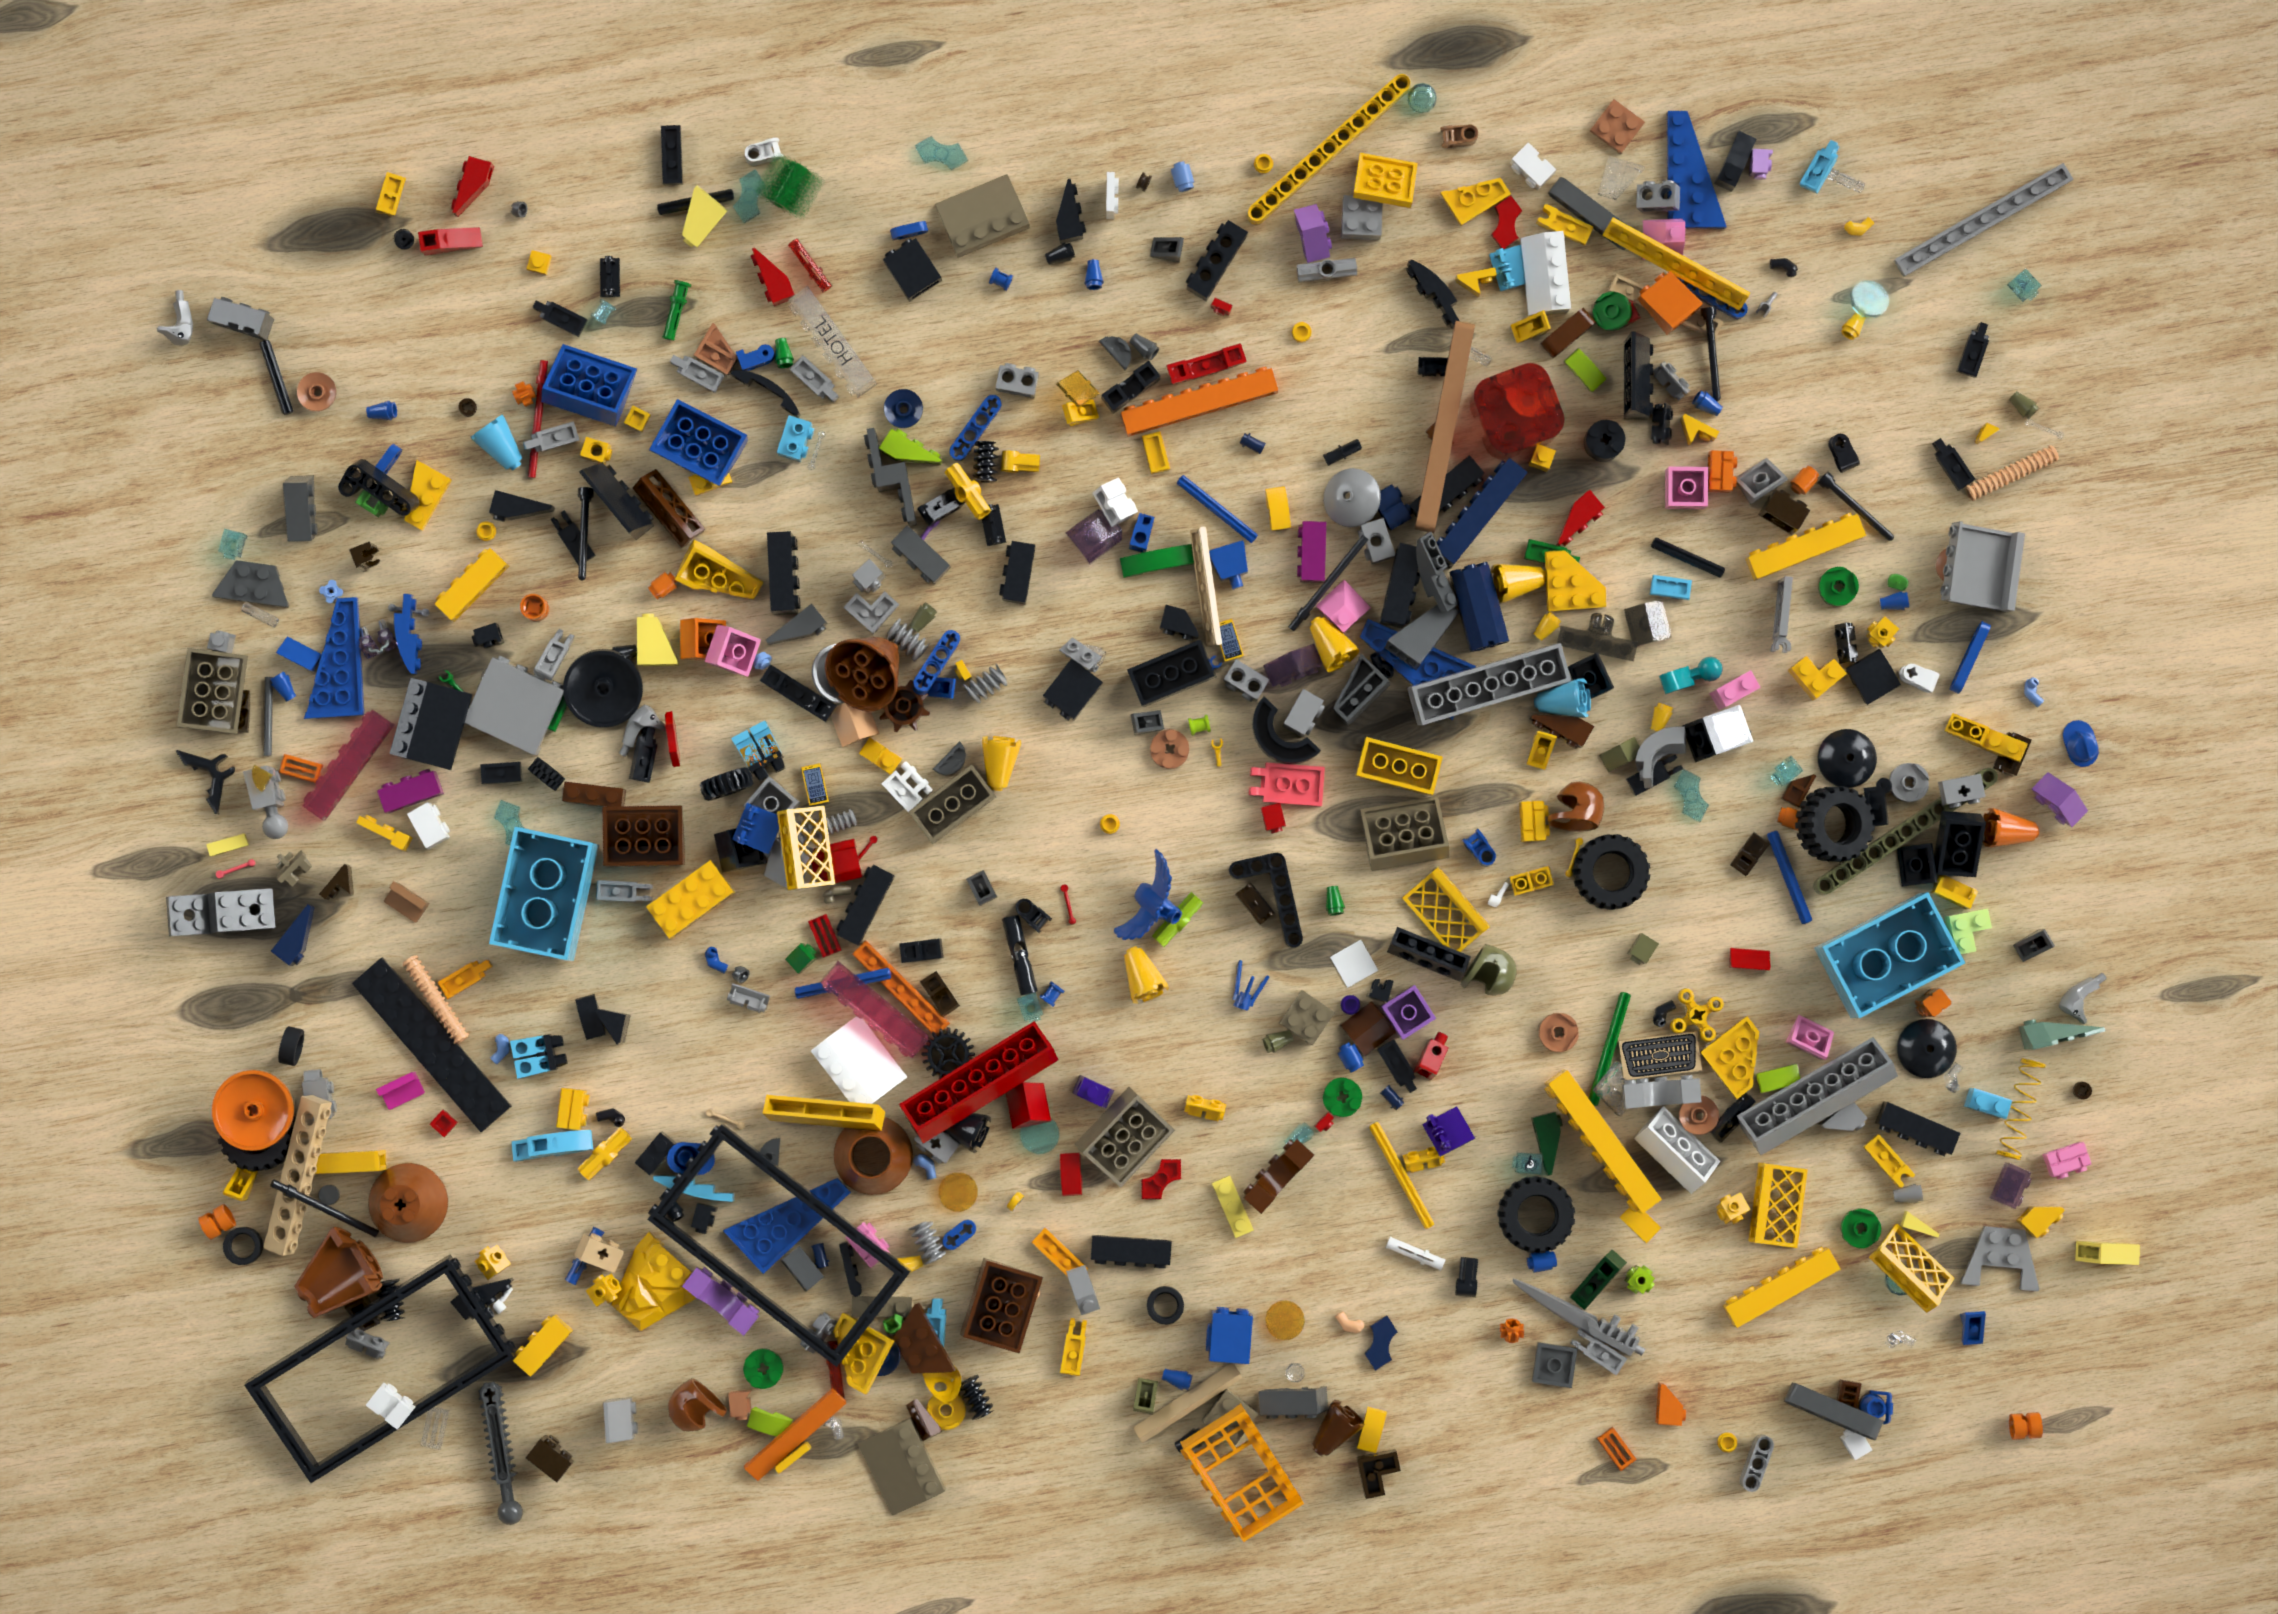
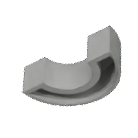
M1682 1075L1680 1080H1667V1077H1655L1654 1082H1648V1078L1624 1080L1622 1085L1624 1109L1702 1102L1700 1078L1693 1079L1692 1075Z

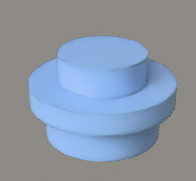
M761 652L755 656L753 666L755 669L763 670L770 665L772 657L766 654V652Z

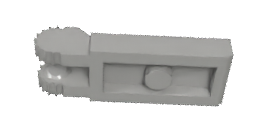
M559 629L554 638H551L533 673L552 681L568 653L575 636L570 634L563 644L559 642L563 636V630Z
M597 880L596 900L652 901L650 896H637V888L650 890L653 889V884Z
M1579 1329L1577 1333L1582 1338L1589 1340V1344L1585 1348L1581 1343L1573 1339L1571 1344L1617 1376L1627 1358Z

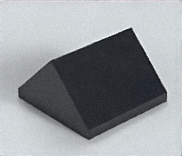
M1598 652L1568 666L1573 680L1581 678L1586 680L1587 684H1584L1585 689L1590 690L1591 699L1614 689Z
M1932 843L1897 848L1902 887L1937 882Z
M605 1009L596 1010V1014L617 1045L625 1043L631 1015Z

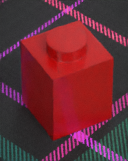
M1277 803L1261 807L1266 831L1271 830V834L1283 831L1282 827H1285L1286 823L1281 804Z

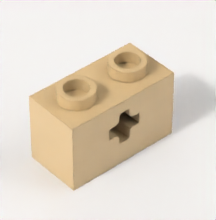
M591 1233L590 1236L583 1234L574 1256L583 1262L615 1273L624 1251L619 1248V1243L608 1240V1242L602 1241L601 1236Z

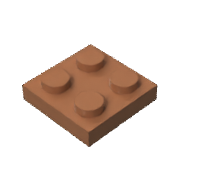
M1613 99L1590 132L1619 154H1622L1645 121Z

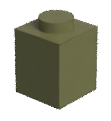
M1640 933L1627 954L1631 956L1630 960L1636 964H1647L1659 943Z

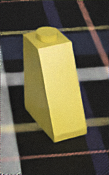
M698 185L693 190L682 235L685 237L683 241L690 247L694 245L698 247L728 211Z
M642 614V617H637V665L679 666L678 658L660 620L654 617V614Z
M2076 1241L2075 1261L2098 1264L2139 1265L2140 1245Z

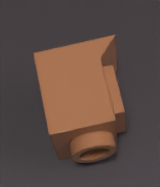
M752 1390L730 1391L728 1393L730 1417H735V1420L747 1419L749 1412H751V1398L748 1395Z

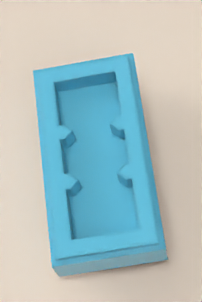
M1652 575L1650 595L1689 600L1692 580Z

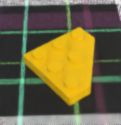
M1564 550L1545 552L1547 611L1606 607V587Z
M1745 1016L1700 1051V1054L1735 1099L1740 1098L1753 1087L1754 1081L1753 1075L1756 1064L1759 1030L1748 1016Z
M846 1313L841 1314L833 1330L838 1345L858 1321ZM868 1326L842 1360L847 1374L848 1385L863 1394H868L894 1340Z

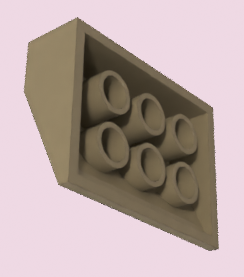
M1008 174L935 204L958 258L1030 228L1029 221Z
M187 648L177 726L180 728L237 734L248 656Z
M1438 796L1360 809L1371 871L1449 858V843Z
M1128 1087L1075 1145L1121 1188L1175 1130L1139 1095Z
M911 1417L857 1443L892 1515L945 1492L944 1483Z

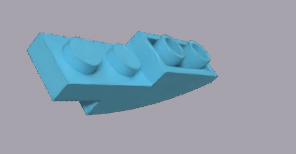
M591 1130L558 1132L511 1141L513 1161L515 1162L593 1150Z

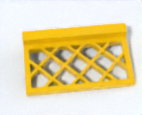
M817 806L777 811L788 890L834 885L835 879L825 807ZM814 811H819L820 819L817 823L810 818ZM794 813H799L804 817L800 825L795 822ZM807 821L814 826L810 834L803 829ZM817 830L822 834L820 843L813 838ZM800 832L807 837L803 845L798 842L797 836ZM810 841L817 846L813 854L806 849ZM819 850L825 854L823 862L815 857ZM802 852L810 857L806 864L800 859ZM812 861L820 866L816 873L808 868ZM822 870L827 872L828 881H823L818 877ZM805 872L812 876L808 884H804L803 875Z
M1439 866L1402 897L1442 945L1451 948L1449 946V938H1461V946L1456 951L1461 952L1490 928L1487 921ZM1431 878L1437 884L1436 892L1425 891V883ZM1423 885L1422 891H1417ZM1413 893H1422V904H1413L1408 897ZM1425 894L1436 895L1435 906L1424 905ZM1438 895H1447L1449 897V907L1438 906ZM1424 908H1435L1434 920L1426 919L1423 916ZM1437 909H1449L1448 921L1437 920ZM1451 910H1460L1462 912V922L1451 921ZM1437 923H1448L1447 935L1439 934L1436 931ZM1450 924H1462L1461 936L1450 935ZM1464 925H1473L1478 932L1473 936H1464ZM1463 938L1469 939L1463 944Z
M1758 1162L1748 1241L1793 1248L1798 1247L1808 1169ZM1773 1169H1780L1784 1177L1776 1182L1772 1177ZM1794 1172H1801V1179L1795 1185L1790 1176ZM1787 1179L1792 1188L1784 1193L1779 1185ZM1776 1188L1782 1196L1773 1202L1770 1198V1192ZM1795 1190L1798 1194V1201L1792 1205L1787 1196ZM1784 1199L1790 1207L1781 1213L1776 1205ZM1774 1208L1779 1216L1771 1222L1767 1214L1770 1209ZM1792 1210L1796 1218L1795 1221L1789 1224L1784 1216ZM1782 1219L1787 1227L1779 1233L1774 1224ZM1771 1227L1776 1236L1771 1240H1765V1231ZM1788 1230L1793 1234L1792 1243H1787L1782 1238V1235Z
M1898 1224L1892 1227L1877 1250L1869 1257L1926 1313L1940 1304V1299L1955 1279ZM1895 1232L1901 1236L1902 1242L1896 1241ZM1886 1245L1892 1246L1893 1254L1885 1247ZM1897 1246H1903L1905 1255H1899ZM1909 1247L1915 1249L1916 1256L1910 1255ZM1900 1259H1906L1908 1268L1900 1261ZM1912 1260H1918L1919 1269L1913 1268ZM1923 1260L1930 1264L1931 1269H1925ZM1915 1273L1921 1274L1922 1282L1915 1276ZM1926 1274H1932L1934 1283L1928 1282ZM1938 1274H1941L1947 1281L1939 1283ZM1929 1287H1935L1936 1295L1929 1289Z

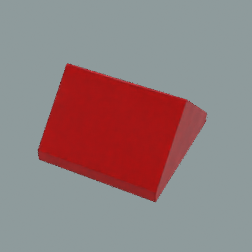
M1023 1082L1005 1093L1012 1129L1051 1122L1044 1083Z

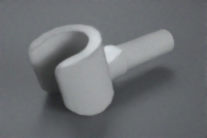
M1773 292L1766 302H1762L1759 305L1756 313L1759 310H1763L1765 312L1763 318L1767 317L1771 310L1770 305L1778 294Z

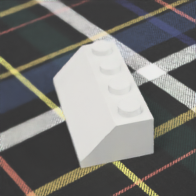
M1544 232L1520 238L1528 316L1542 310L1545 311V314L1567 313L1571 309L1564 232Z
M1664 1106L1641 1128L1634 1138L1691 1194L1708 1180L1720 1163V1160L1692 1133L1685 1130L1682 1124Z

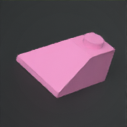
M1683 219L1643 220V234L1683 255L1685 245V221Z
M1345 580L1315 606L1343 634L1371 609Z

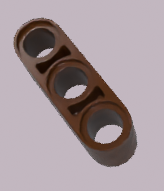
M1583 307L1540 344L1552 358H1555L1596 322Z

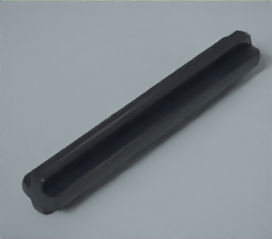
M732 189L708 193L718 203L734 200ZM692 197L658 204L659 215L688 210Z
M264 340L259 345L282 414L289 415L293 413V408L271 342Z
M1657 537L1652 541V548L1719 578L1725 572L1724 567Z

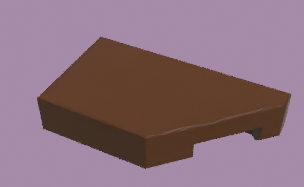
M1813 774L1790 781L1781 799L1800 808L1799 806L1807 795L1816 775Z

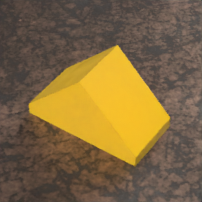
M237 1167L224 1189L223 1195L239 1201L248 1200L258 1171H248L247 1169Z

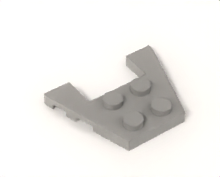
M1984 1226L1960 1284L1980 1286L1981 1266L1987 1265L2021 1269L2019 1289L2039 1291L2025 1230Z

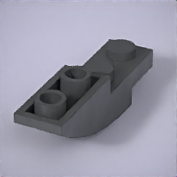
M1428 532L1417 539L1418 570L1427 597L1434 596L1441 613H1445L1457 606L1458 602L1443 572L1448 566L1432 532Z

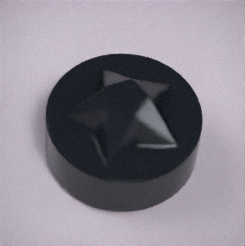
M400 229L394 234V243L398 248L406 250L414 244V236L409 230Z

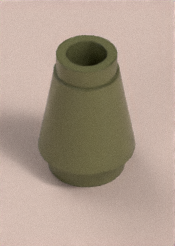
M2018 391L2009 399L2023 418L2030 419L2039 409L2036 402Z
M925 602L919 606L910 626L919 632L936 617L937 611Z
M1290 1030L1267 1034L1262 1040L1268 1053H1275L1292 1042L1293 1036Z

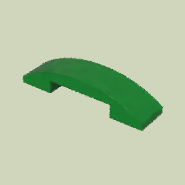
M1192 544L1163 548L1120 558L1123 578L1178 566L1193 565Z

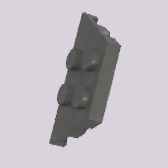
M236 560L212 594V597L289 608V602L286 599L277 566Z

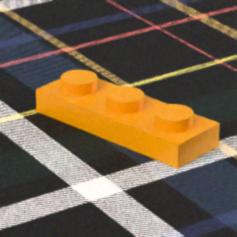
M1046 1228L1032 1241L1066 1276V1271L1084 1265Z

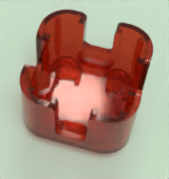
M1526 363L1482 380L1476 386L1470 398L1471 413L1474 418L1479 417L1485 433L1482 438L1485 449L1496 459L1506 460L1518 456L1522 450L1538 444L1545 446L1557 437L1564 426V413L1547 371L1535 363Z

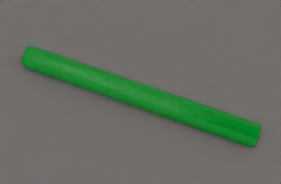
M1621 992L1588 1098L1594 1106L1599 1104L1631 998V994Z

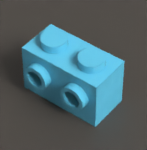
M789 415L777 454L801 462L802 458H806L809 448L806 447L808 439H812L815 430L812 428V423Z

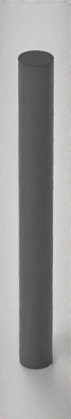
M265 677L264 756H272L273 686L271 684L273 683L270 679L273 677Z

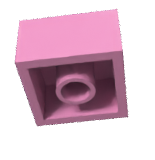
M1668 467L1665 470V509H1705L1708 507V467Z
M717 625L705 662L734 674L748 677L761 639L728 626Z

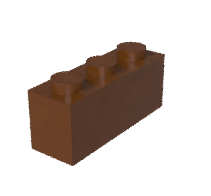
M564 781L562 801L600 807L624 806L626 790L623 788Z

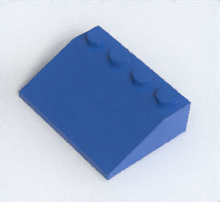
M563 344L542 387L541 402L616 427L626 404L637 368Z
M677 399L649 451L720 486L741 455L748 442L747 434Z

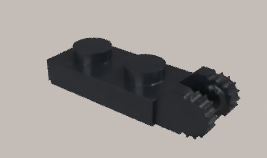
M564 510L561 512V516L569 526L562 529L555 517L551 518V521L579 566L580 530ZM587 544V561H589L596 555L589 544Z
M1676 754L1655 764L1653 787L1683 769L1682 765H1678L1673 770L1667 772L1664 766L1677 759ZM1640 772L1626 779L1635 796L1650 789L1645 788L1644 782L1640 781Z
M846 1241L841 1242L839 1248L851 1295L858 1297L862 1292L860 1282L855 1279V1276L859 1275L856 1264L852 1265L851 1257L854 1256L851 1245H847Z

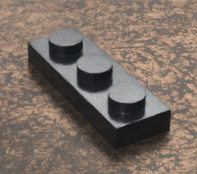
M681 125L661 126L663 185H683Z

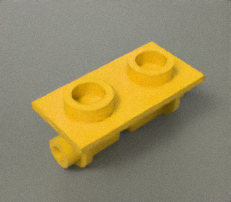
M1188 1095L1184 1112H1187V1115L1201 1117L1202 1111H1205V1119L1218 1122L1219 1120L1223 1121L1226 1104L1215 1099L1207 1100L1198 1095Z
M1434 1146L1426 1150L1411 1151L1402 1155L1406 1172L1410 1171L1411 1173L1424 1170L1423 1163L1426 1162L1428 1169L1442 1166L1445 1163L1444 1155L1440 1157Z

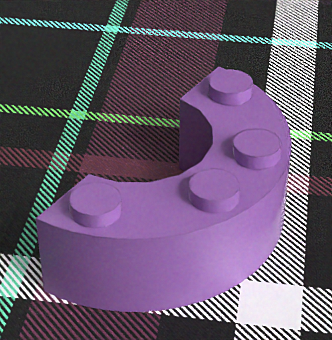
M697 1267L682 1286L697 1299L705 1302L720 1313L728 1321V1324L743 1336H745L759 1317L758 1313L760 1310L754 1305L747 1303L748 1298L741 1292H734L731 1289L732 1285L724 1279L722 1282L718 1280L706 1267H703V1269Z

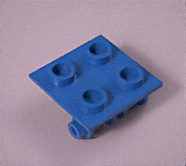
M747 803L732 840L769 854L779 831L777 814Z

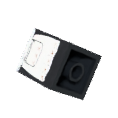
M1740 705L1682 725V727H1685L1686 739L1695 763L1753 742L1752 733L1748 728L1745 714Z

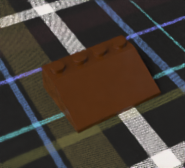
M682 805L602 807L603 866L685 865Z
M983 1258L960 1335L967 1339L1020 1354L1043 1277Z

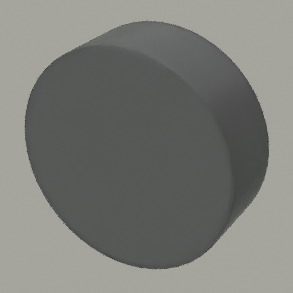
M326 1185L320 1189L319 1199L322 1203L332 1205L339 1200L340 1192L336 1186Z

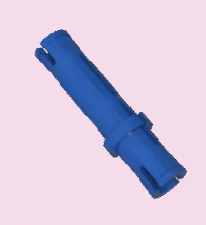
M593 1226L591 1233L602 1237L604 1231ZM578 1258L572 1261L573 1265L565 1278L566 1281L573 1285L577 1284L583 1270H586L588 1267L586 1262H581Z

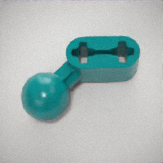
M1710 656L1703 658L1696 668L1690 670L1689 666L1659 675L1665 694H1669L1695 685L1694 681L1701 678L1709 682L1715 681L1722 675L1723 667L1720 660Z

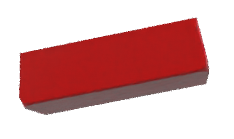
M1730 948L1729 968L1769 971L1771 968L1770 951Z

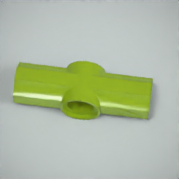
M1191 892L1178 906L1180 911H1182L1180 920L1175 924L1165 921L1154 932L1152 937L1165 947L1177 932H1180L1191 920L1190 918L1199 910L1203 902Z

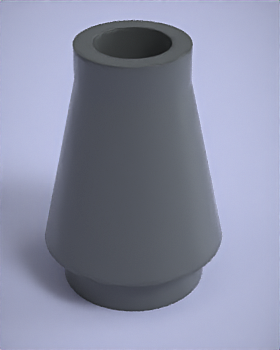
M1137 333L1130 339V343L1144 359L1152 360L1159 351L1157 343Z

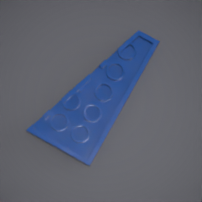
M1668 111L1667 180L1674 181L1680 187V208L1676 211H1667V219H1683L1685 221V228L1726 229L1727 226L1688 111ZM1672 191L1667 192V199L1671 197Z
M357 597L337 598L304 719L365 715L359 602Z
M1367 619L1360 638L1375 652H1378L1388 664L1412 685L1476 667L1433 648L1419 668L1415 670L1384 648L1387 641L1398 633L1397 631Z
M839 1178L810 1190V1192L832 1209L851 1193ZM794 1197L723 1231L764 1274L816 1226L823 1217L799 1198Z

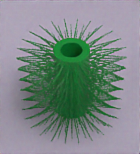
M782 156L780 162L776 163L777 167L775 168L774 166L773 174L765 175L766 182L764 185L766 184L767 188L764 190L762 187V197H764L763 199L767 198L766 200L769 199L773 205L783 209V211L786 210L790 213L792 211L794 214L795 209L796 214L799 207L801 213L803 208L801 209L800 205L803 203L805 206L807 201L810 202L811 194H816L814 189L819 185L820 179L817 178L816 184L815 174L813 175L814 172L811 173L810 169L806 168L808 166L804 167L801 163L789 161L788 158L786 160Z

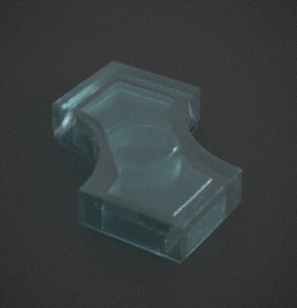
M930 136L915 145L924 163L932 161L941 162L952 171L968 161L959 143L943 145Z
M756 169L739 179L742 193L740 199L733 206L744 224L760 214L757 204L760 190L758 191L757 187L762 182V178Z
M1683 769L1674 785L1680 791L1684 800L1682 813L1701 822L1709 807V804L1703 800L1699 792L1701 778Z
M500 800L494 819L504 826L506 831L505 844L511 845L514 827L524 828L519 818L520 807Z

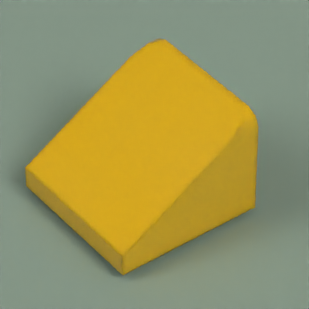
M1985 423L1982 425L1975 443L1979 444L2000 430V428Z

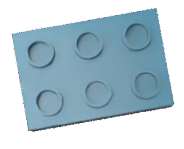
M514 827L489 944L574 961L599 845Z
M1929 892L1917 894L1814 947L1850 1018H1861L1965 964Z

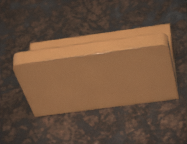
M393 881L389 887L391 890L384 899V902L417 923L430 903L400 883Z

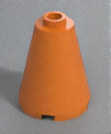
M1996 808L1987 809L1989 813H1984L1983 815L1986 822L1984 831L1985 841L1983 840L1985 847L1992 848L2032 842L2039 835V827L2036 823Z

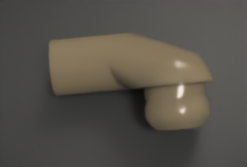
M850 885L831 887L823 894L824 902L826 904L834 903V896L851 894Z

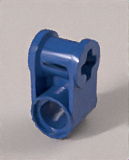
M1478 828L1470 837L1462 839L1465 847L1481 866L1488 867L1494 863L1496 859L1495 851ZM1482 853H1490L1492 860L1484 862L1481 858Z

